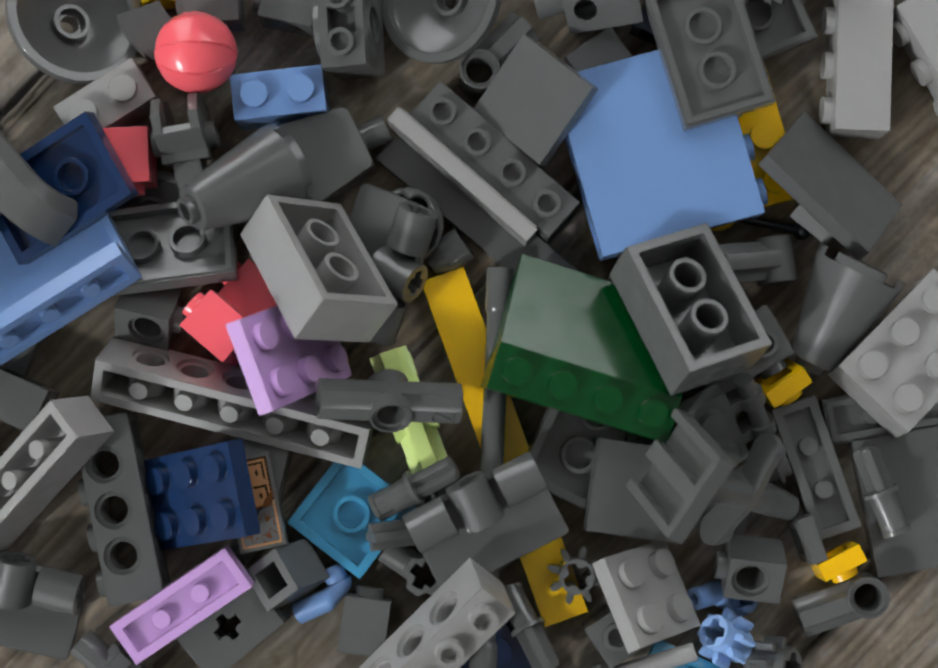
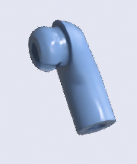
M721 579L690 588L687 591L696 611L714 605L722 610L728 607L737 616H745L748 613L754 612L758 606L757 601L723 598Z

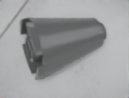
M275 124L258 128L181 187L177 208L183 221L188 225H193L198 230L249 222L267 194L312 200V196L306 198L305 188L313 184L311 172L306 158L296 141L290 135L282 138L275 132V130L281 127Z
M820 243L816 251L792 345L795 351L794 354L798 356L796 363L818 376L821 375L823 369L832 372L902 292L906 284L896 279L894 285L890 286L885 283L888 276L886 275L887 273L842 251H839L835 258L828 256L826 252L829 246Z

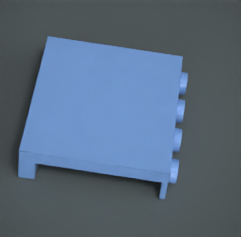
M658 50L578 71L580 75L595 85L598 91L565 137V142L599 262L616 258L628 246L707 223L710 229L748 218L754 220L765 213L763 205L768 204L767 191L761 178L755 179L750 161L755 160V151L749 134H742L738 117H742V114L684 131Z
M110 213L28 265L18 264L0 232V366L142 278Z

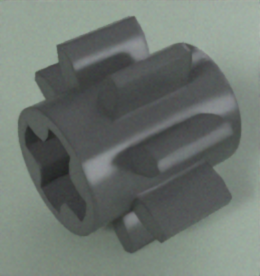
M585 546L579 548L577 555L569 556L564 548H561L560 554L563 560L560 564L552 563L547 565V568L551 572L557 573L558 580H555L549 586L551 591H557L563 587L566 590L565 601L567 604H571L574 595L580 594L588 602H591L592 597L589 590L593 584L600 586L592 563L600 560V558L588 563L585 559L587 554ZM575 563L579 569L587 566L588 571L582 575L583 584L576 586L573 581L564 582L563 579L569 575L567 567L570 564Z
M765 635L764 641H754L756 646L753 647L752 653L745 659L746 663L743 665L744 668H802V659L799 652L795 650V647L786 646V637Z

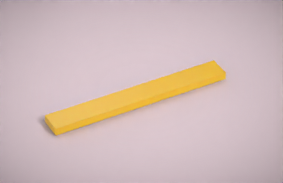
M461 267L427 279L423 289L458 384H462L463 401L481 448L484 391L481 383L485 368L486 327L465 269ZM506 395L504 463L526 453L529 449L511 396ZM561 537L520 557L540 615L545 620V627L588 612L582 594L574 595L571 604H567L565 601L566 590L563 587L557 591H551L549 587L552 582L558 580L557 573L551 572L547 565L552 563L559 565L563 560L560 549H565ZM570 564L567 567L569 575L563 580L565 583L573 581L576 586H579Z

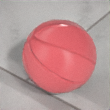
M199 11L184 12L166 22L159 31L154 50L156 65L168 83L184 92H198L199 94L213 91L227 82L236 67L238 55L235 38L227 25L217 17Z

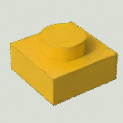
M788 358L784 360L787 364L785 369L763 380L762 376L755 380V383L760 384L763 389L766 403L773 408L785 406L796 401L802 395V390L813 383L805 368Z
M846 541L826 551L828 560L814 565L810 564L816 578L825 582L832 580L833 584H837L855 576L858 573L856 567L868 560L858 543Z

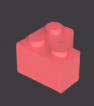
M249 258L243 265L239 261L237 262L238 280L221 282L225 286L219 293L210 289L206 295L200 292L194 296L184 308L182 314L186 318L179 325L222 363L237 366L239 361L225 324L277 306L256 264Z

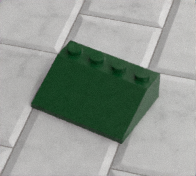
M521 254L481 387L653 441L656 439L666 443L675 422L670 415L675 408H679L683 392L670 395L614 283Z

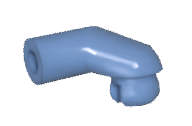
M339 563L326 569L330 578L325 581L327 584L325 588L293 603V613L299 623L304 624L332 611L352 587V575H348L346 568Z

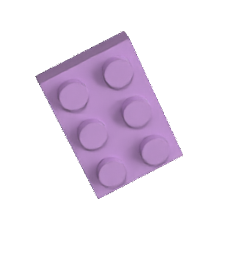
M278 306L225 324L259 416L317 392L318 378L346 379L352 376L347 353L340 341L294 339Z

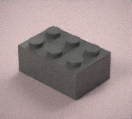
M707 223L626 247L609 274L671 396L751 369L772 345Z

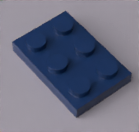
M83 112L20 154L43 181L78 203L77 220L56 246L139 194L94 112ZM1 214L0 232L19 265H28L55 248V246L49 245L28 234L5 215Z
M243 439L226 441L144 460L146 485L151 494L155 515L154 527L159 537L161 550L247 537L261 533Z

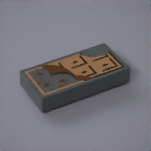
M271 452L246 456L261 533L237 538L240 554L287 545L289 543Z

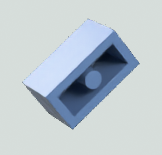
M321 64L233 74L230 76L234 120L242 131L258 129L271 124L279 126L330 111L327 77L324 70L321 69Z

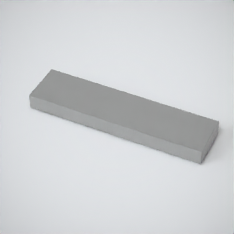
M397 107L388 117L389 128L524 247L535 237L538 229L531 220L402 107Z

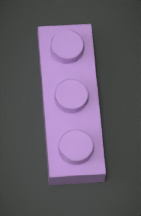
M226 545L114 621L109 628L137 665L249 590L255 582L230 546Z

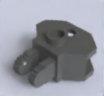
M198 92L188 93L187 111L190 123L175 125V120L167 101H162L160 98L153 99L150 104L152 126L150 142L155 158L161 157L163 165L173 166L179 192L181 187L207 168L206 161L215 159L214 148L220 147L216 122L211 120L205 98Z

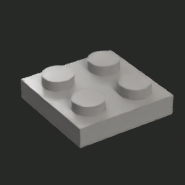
M652 542L592 563L627 653L701 625L666 542Z

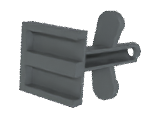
M677 408L674 409L670 416L678 425L668 441L664 443L655 439L645 454L652 462V465L642 481L630 478L625 485L665 537L680 544H683L709 503L717 505L703 517L700 524V537L705 544L713 546L729 542L734 535L735 529L750 512L789 521L796 516L799 510V500L796 495L789 493L783 486L768 482L775 468L783 463L786 456V448L777 435L771 433L759 435L753 442L742 472H736L732 470L735 463L691 414Z

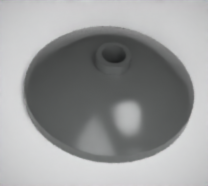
M139 0L5 1L7 26L17 48L32 65L56 79L70 83L89 84L128 59H133L137 53V50L121 31L116 21V15L141 7ZM66 22L73 27L74 33L65 32L61 27V23Z
M381 0L382 18L389 37L404 54L429 64H446L465 57L483 42L497 19L502 0H459L455 7L454 0Z

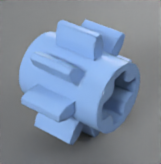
M725 607L722 616L709 613L702 622L699 631H697L699 640L703 645L699 650V654L711 660L713 664L720 668H729L731 661L744 665L746 663L745 659L750 656L753 647L756 646V642H754L753 636L749 632L754 627V624L742 616H737L728 607Z

